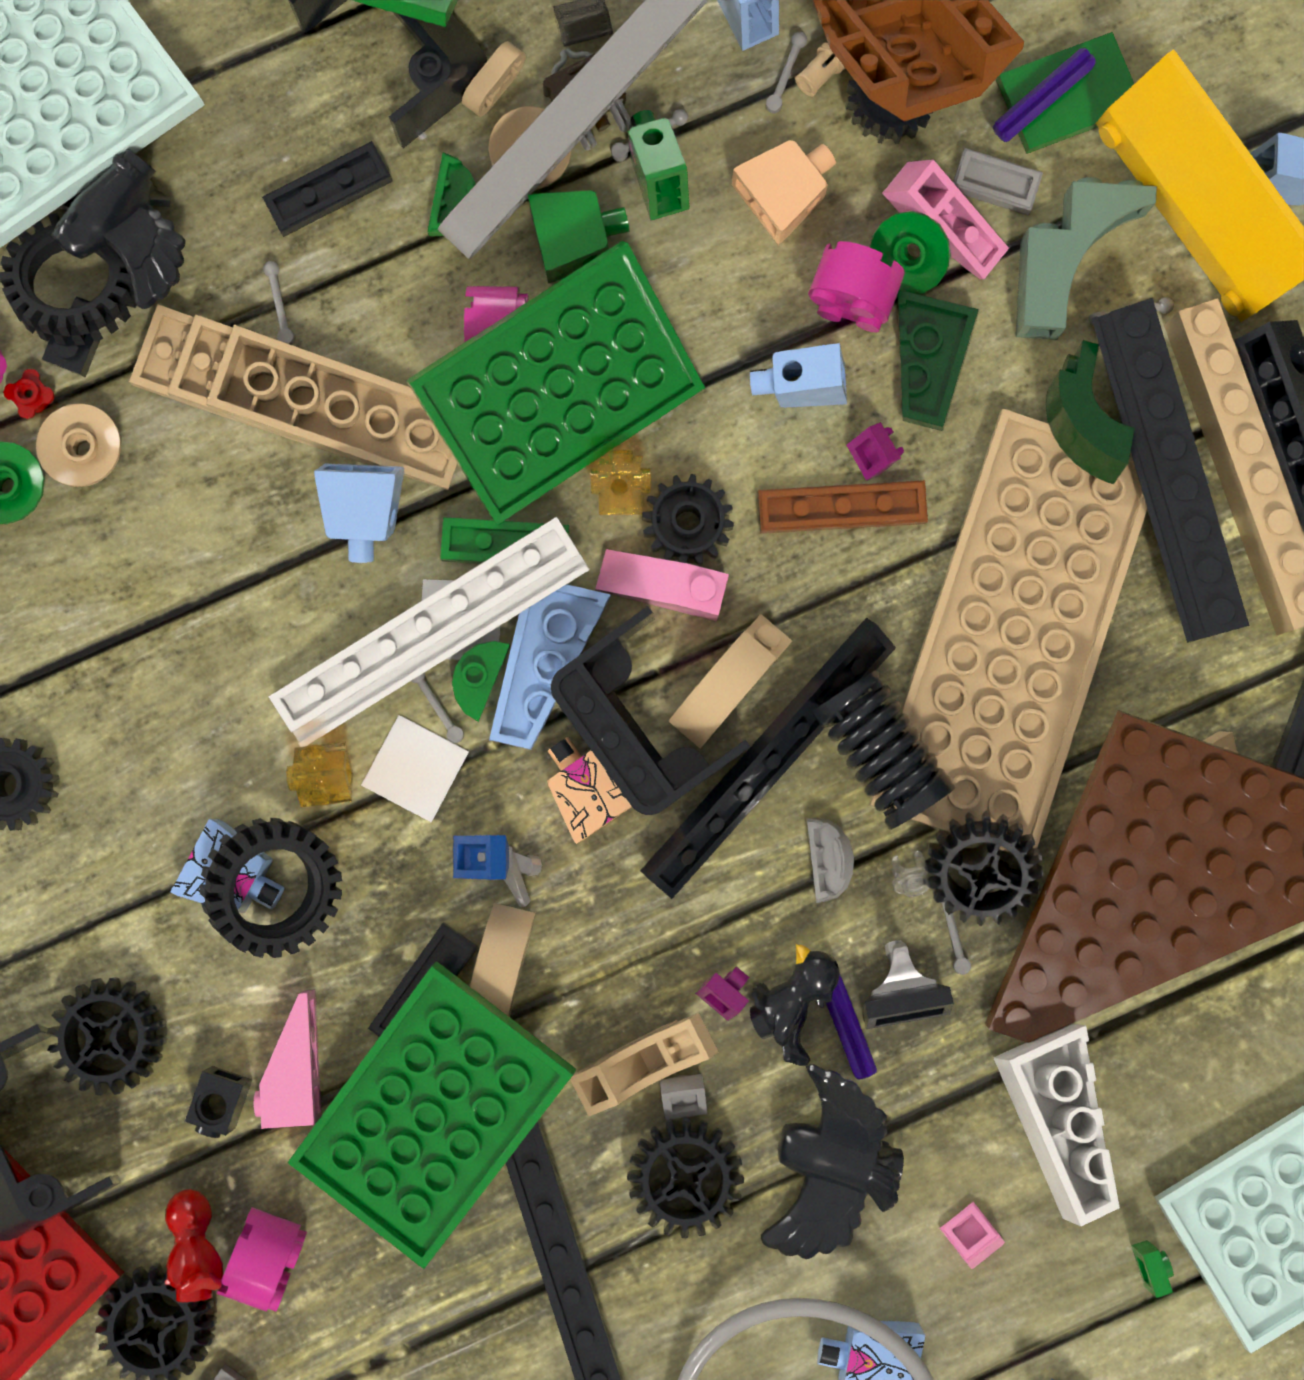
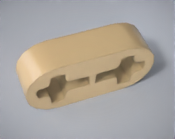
M509 41L501 44L466 88L462 97V104L479 117L484 116L519 74L526 60V54Z

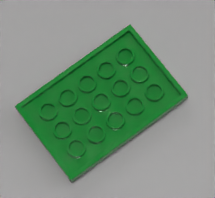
M625 241L619 242L406 380L492 520L497 525L705 389L631 247Z
M436 961L287 1163L417 1265L425 1269L577 1069Z

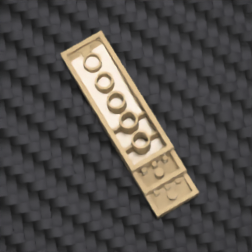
M157 304L129 381L132 386L367 465L404 467L405 477L446 490L449 489L458 463L410 387L237 325L230 327L196 314L195 317Z

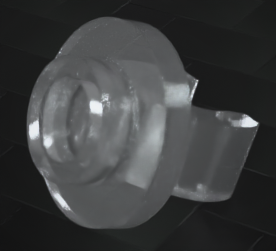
M919 850L914 851L915 866L910 869L901 866L898 856L892 858V872L895 876L892 881L894 891L899 894H905L907 897H916L926 893L929 890L926 879L934 876L925 871L924 856Z

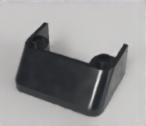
M347 0L288 1L300 29L306 34ZM394 13L422 46L411 57L408 66L410 78L420 92L389 116L397 141L403 149L462 102L466 88L488 61L485 52L452 14L446 27Z
M648 606L557 671L551 681V693L630 805L641 814L654 815L676 802L751 746L745 739L710 766L704 757L693 748H678L664 758L657 752L614 692L615 689L628 680L632 672L631 658L621 644L655 620L653 612Z
M36 1024L0 1042V1091L4 1088L8 1079V1070L4 1060L51 1037L46 1033L49 1028ZM0 1142V1241L16 1239L122 1183L119 1176H108L68 1197L61 1182L52 1175L37 1174L19 1182Z

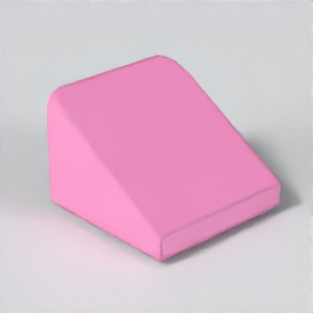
M974 1202L940 1228L971 1269L979 1265L1005 1243Z

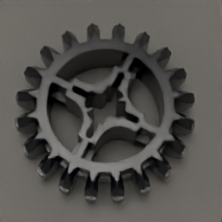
M986 810L982 814V821H974V816L969 812L965 815L966 824L962 826L958 821L951 819L949 822L951 833L939 829L936 833L938 843L929 844L928 855L931 858L925 860V871L930 873L926 877V883L930 889H935L933 891L934 900L936 903L945 902V911L948 915L960 910V920L963 923L971 915L976 916L977 924L980 926L984 924L985 917L993 916V920L999 925L1002 922L1001 914L1004 912L1016 918L1018 915L1016 904L1029 908L1031 899L1028 894H1038L1040 887L1039 882L1036 880L1043 877L1042 866L1038 864L1042 860L1041 852L1039 849L1033 848L1035 845L1034 837L1031 834L1022 835L1024 832L1023 825L1019 822L1008 827V818L1004 814L999 816L996 822H992L990 813ZM982 843L976 848H965L972 844ZM1000 846L1009 850L1019 862L1018 870L1009 868V864L1000 859ZM990 860L991 867L984 868V866L987 865ZM948 867L957 869L959 875L967 878V890L954 882L948 872ZM982 869H983V871L980 872L979 875H978V877H977V871H976V870H982ZM992 889H1000V890L995 891V892L986 893V892H988L989 890H992Z
M118 977L109 978L106 985L101 978L91 981L90 988L85 984L75 987L76 997L67 995L62 998L61 1002L66 1010L59 1009L51 1015L54 1020L60 1023V1026L51 1027L46 1033L52 1037H58V1043L48 1046L47 1051L50 1053L60 1052L61 1059L57 1060L53 1067L60 1069L67 1066L69 1068V1071L65 1074L64 1081L69 1083L80 1077L78 1088L82 1092L89 1090L93 1085L95 1095L101 1096L106 1094L108 1088H110L114 1095H117L124 1091L125 1084L131 1089L140 1085L139 1075L145 1078L152 1075L154 1071L149 1062L157 1063L163 1058V1055L154 1049V1046H162L167 1043L168 1039L162 1035H156V1030L165 1027L167 1022L164 1019L154 1021L152 1014L158 1012L161 1009V1005L158 1003L148 1007L145 1005V1002L150 997L148 990L141 991L134 996L136 991L135 982H126L121 988V982ZM98 1001L115 1003L123 1007L120 1013L107 1018L101 1013L95 1014L89 1007ZM133 1021L138 1031L136 1050H134L136 1045L129 1036V1027ZM115 1025V1027L111 1030L112 1033L109 1036L111 1043H108L100 1047V1045L104 1042L103 1039L106 1036L104 1029L113 1027ZM78 1027L84 1032L86 1038L82 1051L78 1042ZM107 1054L114 1060L120 1058L126 1066L120 1070H106L92 1063L97 1058Z
M684 1117L682 1121L683 1130L675 1131V1124L672 1119L666 1120L667 1135L663 1136L656 1126L650 1129L651 1136L655 1141L653 1145L643 1138L638 1141V1147L646 1155H631L630 1163L641 1168V1170L629 1171L627 1173V1180L633 1183H641L630 1189L629 1195L631 1199L645 1198L636 1207L639 1215L645 1214L651 1209L653 1210L648 1220L649 1226L653 1228L658 1225L661 1219H664L663 1231L665 1235L669 1236L673 1232L675 1224L680 1225L681 1238H688V1226L696 1225L698 1235L704 1236L706 1234L705 1221L709 1220L715 1229L721 1227L720 1218L716 1214L718 1211L725 1216L731 1217L734 1210L726 1202V1199L732 1201L741 1200V1192L730 1186L743 1184L744 1175L739 1172H730L740 1167L742 1160L740 1156L726 1158L735 1149V1145L731 1140L724 1142L720 1146L718 1145L723 1136V1131L720 1128H716L708 1137L705 1135L708 1128L707 1121L701 1120L696 1132L691 1131L690 1118ZM678 1144H694L706 1149L709 1153L705 1156L701 1154L695 1158H685L673 1146ZM662 1154L670 1173L661 1182V1187L653 1191L649 1180L650 1170L657 1157ZM719 1163L721 1167V1182L716 1194L709 1200L701 1183L703 1178L711 1172L710 1168ZM676 1164L687 1174L697 1171V1174L693 1175L695 1191L685 1181L674 1184V1181L678 1180ZM676 1197H685L698 1208L678 1210L667 1206L663 1202L666 1199L671 1201Z
M160 1263L153 1264L150 1267L149 1273L144 1267H138L133 1271L132 1278L124 1275L117 1281L118 1289L112 1288L105 1295L109 1304L101 1306L98 1315L106 1321L96 1326L95 1333L105 1335L107 1338L99 1344L98 1350H111L113 1355L107 1360V1366L111 1367L119 1362L123 1366L120 1370V1378H126L133 1372L135 1373V1380H146L148 1376L150 1380H164V1378L167 1380H179L181 1372L185 1375H190L196 1369L195 1361L202 1362L207 1357L208 1351L204 1346H210L215 1340V1335L207 1329L216 1325L217 1317L205 1314L214 1306V1300L177 1302L179 1306L168 1305L164 1302L161 1294L176 1301V1288L171 1285H165L167 1271L164 1275ZM137 1296L139 1306L136 1308L138 1322L127 1329V1310L133 1297ZM153 1318H155L154 1323L157 1320L161 1321L162 1324L169 1322L160 1332L159 1327L156 1330L152 1326L144 1328ZM187 1321V1342L184 1349L177 1353L174 1347V1343L177 1341L175 1328L182 1322ZM135 1344L145 1345L149 1348L152 1355L145 1353Z

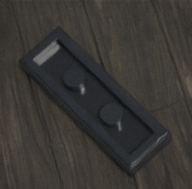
M371 141L264 195L262 198L279 231L285 237L393 181L375 145Z
M443 922L368 1029L380 1037L436 961L458 977L478 946Z

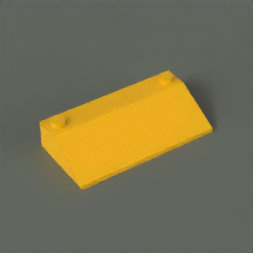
M1173 49L1115 101L1095 124L1099 128V135L1104 144L1117 152L1136 180L1143 182V186H1157L1155 206L1221 294V302L1224 308L1232 316H1237L1240 322H1242L1304 281V226Z

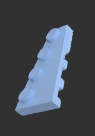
M566 584L519 613L491 729L490 741L532 750L556 704L551 693V681L554 675L582 654L611 598V594Z

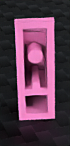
M934 159L907 162L882 193L899 213L915 211L926 214L938 222L949 238L951 257L979 279H985L1009 249Z
M606 549L595 590L717 621L729 574L687 563Z
M315 989L306 990L298 994L259 1084L260 1090L254 1093V1113L256 1117H261V1129L315 1125L322 1116Z

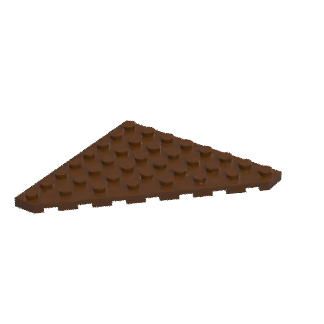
M1118 710L985 1024L988 1029L1029 1043L1303 922L1304 777Z

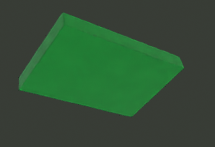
M1113 32L1006 71L997 77L996 82L1009 110L1080 48L1088 49L1090 54L1096 59V63L1089 73L1018 133L1026 154L1097 128L1098 126L1095 123L1104 112L1134 85Z

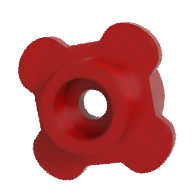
M34 369L25 370L22 378L14 384H7L3 391L4 397L15 403L18 407V414L25 419L33 418L36 413L45 410L55 397L54 391L40 381V373ZM31 390L32 396L26 397V392Z

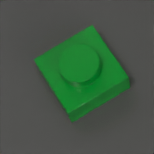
M1148 1240L1131 1245L1144 1287L1156 1298L1173 1293L1169 1278L1174 1276V1272L1166 1252L1159 1251Z

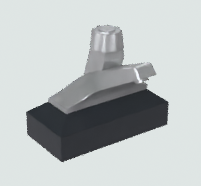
M901 940L887 943L885 951L891 968L886 980L881 986L873 990L871 997L865 1001L863 1016L866 1030L950 1015L954 1005L950 987L937 984L935 979L922 976L912 964L908 947Z

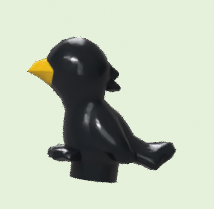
M796 944V965L793 975L787 982L771 990L764 983L756 984V987L752 989L751 996L755 1006L750 1008V1018L757 1034L762 1039L774 1036L776 1043L782 1046L784 1062L807 1066L811 1059L801 1044L800 1032L807 1019L809 1003L816 1000L817 1005L822 1009L824 1008V1002H831L833 991L838 984L840 972L833 956L821 951H811L806 946Z

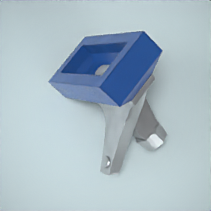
M506 835L453 836V878L504 879L520 907H526L530 903L521 874L533 876L541 872L542 864L538 856L527 855L525 857L513 852L512 847L508 845Z

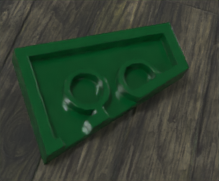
M899 290L903 421L943 431L978 318L979 309Z

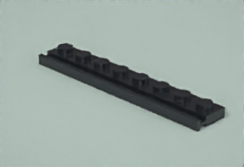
M1153 298L1111 311L1099 317L1091 318L1122 424L1135 428L1131 454L1187 643L1250 626Z

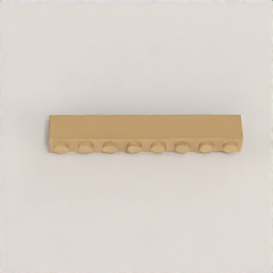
M1217 298L1178 311L1164 327L1277 636L1304 627V532L1222 307Z

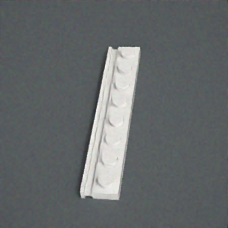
M556 517L273 693L269 698L291 733L293 732L299 741L298 744L302 749L590 569L560 520Z

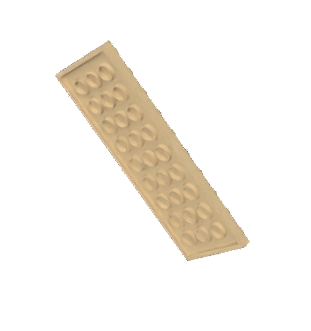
M1006 409L1001 410L900 714L905 713L910 718L907 728L914 727L919 731V738L916 742L924 741L929 746L925 756L933 755L938 760L936 768L944 769L956 788L943 799L910 820L951 833L949 829L951 819L958 821L962 826L966 824L965 815L969 812L974 816V821H982V814L986 810L990 813L992 822H996L998 817L1004 814L1008 818V827L1017 822L1022 824L1024 830L1022 835L1031 834L1035 840L1033 848L1038 847L1147 512V505L1131 452L1128 465L1113 485L1090 475L1076 465L1060 448L1048 423ZM887 790L872 797L869 805L874 807L876 799H878ZM1000 846L999 850L1012 854L1009 850Z

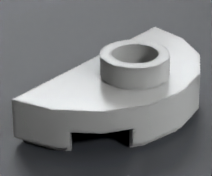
M807 818L816 903L826 902L838 898L848 888L853 875L854 855L850 841L841 827L829 819Z

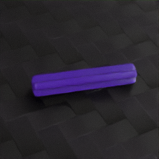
M1080 48L996 120L993 126L994 133L1001 141L1009 142L1089 73L1096 63L1095 57L1090 54L1088 49Z
M839 975L837 987L833 991L832 1001L826 1002L854 1077L858 1080L865 1079L877 1073V1068L842 977Z

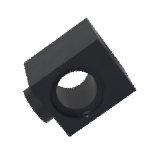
M215 1066L205 1069L201 1073L184 1122L196 1125L195 1131L201 1135L211 1138H220L221 1134L226 1136L236 1129L253 1079ZM211 1094H218L224 1098L226 1102V1112L224 1115H218L210 1109L209 1098Z

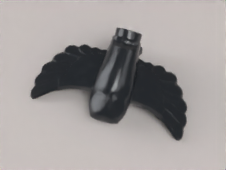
M127 149L122 157L115 155L112 159V166L87 188L58 207L66 211V213L51 233V238L63 250L79 259L88 257L106 244L109 245L120 256L132 280L137 307L147 309L152 307L157 300L167 297L171 286L178 284L180 280L178 268L184 263L181 250L185 247L186 240L175 231V225L172 221L162 218L161 213L152 208V206L170 207L171 204L170 197L158 191L157 187L150 181L156 171Z
M814 1064L807 1065L806 1069L819 1092L818 1095L822 1106L819 1126L806 1123L785 1124L782 1128L777 1148L780 1163L804 1175V1183L792 1207L780 1220L761 1234L762 1243L768 1248L778 1249L785 1256L799 1255L803 1259H810L818 1252L829 1254L837 1246L846 1247L851 1244L853 1230L861 1225L860 1212L865 1208L864 1200L867 1194L871 1196L882 1212L893 1208L894 1204L898 1202L897 1191L900 1188L899 1182L904 1166L902 1149L893 1148L888 1142L881 1140L887 1135V1129L884 1126V1123L887 1121L885 1112L880 1108H876L874 1100L863 1094L854 1081L844 1079L837 1072L824 1070Z

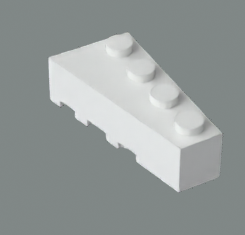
M1070 1024L993 1058L1062 1218L1076 1225L1083 1226L1120 1207L1110 1153L1106 1149L1104 1142L1102 1109L1097 1104L1094 1081H1096L1094 1065L1090 1063L1086 1044L1089 1041L1086 1025Z

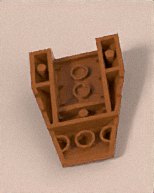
M813 0L832 52L870 100L903 121L980 97L1024 47V40L989 0Z

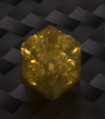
M611 450L608 451V456H601L598 469H591V493L599 494V515H642L644 494H651V468H643V456H633V451ZM616 479H622L626 483H620Z
M346 742L314 744L294 748L293 765L287 766L286 777L288 788L290 791H296L301 808L352 802L354 772Z

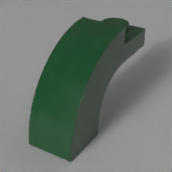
M1083 340L1075 355H1067L1062 370H1059L1047 391V420L1058 445L1076 465L1090 475L1114 485L1129 463L1135 428L1113 420L1096 402L1092 390V379L1099 344Z

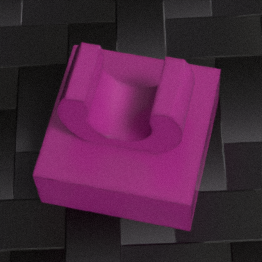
M881 422L868 427L846 445L866 481L880 475L900 460V456L904 453L903 447L896 449L889 437L894 433L892 428H884Z
M736 966L733 971H729L724 979L717 973L713 974L701 985L695 994L729 1021L737 1016L749 1002L739 991L750 977Z

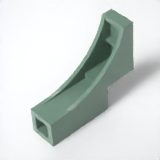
M1081 178L1073 181L1064 194L1062 229H1058L1057 225L1051 223H1041L1028 228L1020 241L1016 337L1051 340L1059 338L1066 329L1070 288L1077 267L1084 254L1096 241L1111 230L1132 220L1145 217L1156 203L1157 186H1143V182L1138 180H1125L1118 184L1102 183V180L1099 178Z

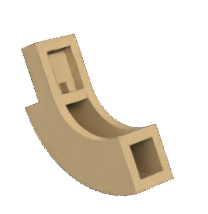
M760 614L700 681L668 722L701 749L786 650L792 640Z
M494 903L484 932L470 987L510 1017L520 973L529 946L535 913Z
M697 1013L683 1020L670 1022L614 1050L575 1073L570 1081L588 1116H592L619 1105L640 1090L671 1074L712 1058L718 1053V1050L700 1014Z

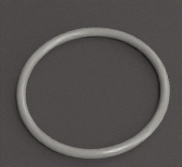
M810 1298L769 1301L747 1308L729 1317L715 1327L698 1344L686 1361L678 1380H697L705 1364L724 1343L752 1326L779 1318L815 1317L848 1325L878 1341L904 1365L914 1380H934L918 1354L887 1325L855 1308L836 1302Z

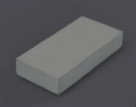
M964 148L953 183L965 196L1029 215L1043 172Z

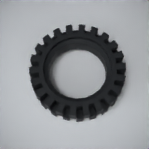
M58 213L48 214L51 222L50 226L44 228L42 222L38 221L32 225L36 233L30 235L25 230L18 235L21 245L10 241L6 249L11 257L2 256L0 263L4 272H0V281L4 287L2 288L4 295L19 321L23 322L26 329L32 334L36 331L39 337L45 341H49L51 336H53L57 344L67 345L68 336H71L75 345H85L84 334L88 333L91 334L94 342L103 339L99 329L105 326L113 334L119 329L115 319L118 317L126 323L131 317L127 306L136 308L131 277L120 256L106 244L95 252L109 265V277L106 286L96 298L80 307L69 309L56 308L38 299L34 293V279L38 269L52 255L65 251L51 238V233L59 222L60 217Z
M261 818L252 820L253 826L247 827L241 824L234 829L237 834L232 838L225 834L219 840L223 847L219 851L212 849L208 857L212 860L211 866H203L201 873L206 879L205 884H200V895L205 898V902L201 903L204 913L209 916L210 919L208 921L212 927L238 950L244 953L249 951L253 956L263 958L264 953H267L272 958L282 957L283 950L292 955L300 951L298 944L301 942L310 946L316 941L312 934L317 929L324 934L329 925L323 922L327 915L335 918L338 908L333 906L332 903L334 899L341 900L342 890L336 887V882L342 881L341 872L334 867V865L338 864L335 855L328 851L330 847L323 840L292 821L285 822L280 818H270V822H266ZM283 849L294 852L304 863L308 876L307 892L301 906L284 921L272 925H258L246 921L239 914L234 900L235 882L241 869L250 859L265 851Z

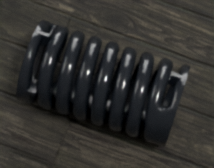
M876 669L813 710L812 713L822 727L833 726L828 732V737L831 741L836 742L844 739L837 746V751L840 755H848L854 752L846 760L848 768L856 769L866 764L855 775L859 783H865L875 778L866 785L864 789L865 794L868 797H874L887 790L876 799L874 807L879 812L884 811L883 813L886 816L885 824L889 830H892L943 799L956 787L944 769L936 768L938 764L936 757L933 755L925 756L929 746L924 741L916 742L919 738V731L914 727L907 728L910 723L909 716L905 713L896 715L901 709L900 702L895 699L883 703L889 697L891 689L888 685L881 682L879 679L880 672Z

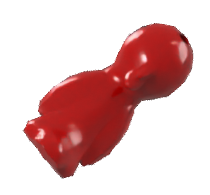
M192 1189L176 1193L169 1200L165 1209V1222L175 1237L174 1246L166 1264L167 1279L165 1280V1285H171L176 1288L177 1302H197L212 1298V1290L221 1288V1280L223 1278L222 1260L216 1248L206 1239L205 1234L212 1218L211 1205L206 1196L200 1191Z

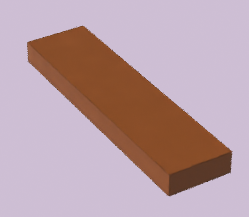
M925 480L758 490L760 534L919 525L928 522Z

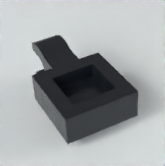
M76 296L71 308L80 307L90 301ZM88 333L84 334L85 345H75L71 336H68L67 345H59L51 336L42 360L86 378L100 340L94 342L91 334Z

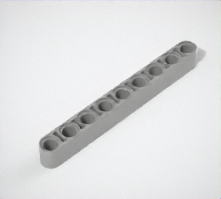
M645 0L448 214L438 227V231L468 259H471L709 0Z

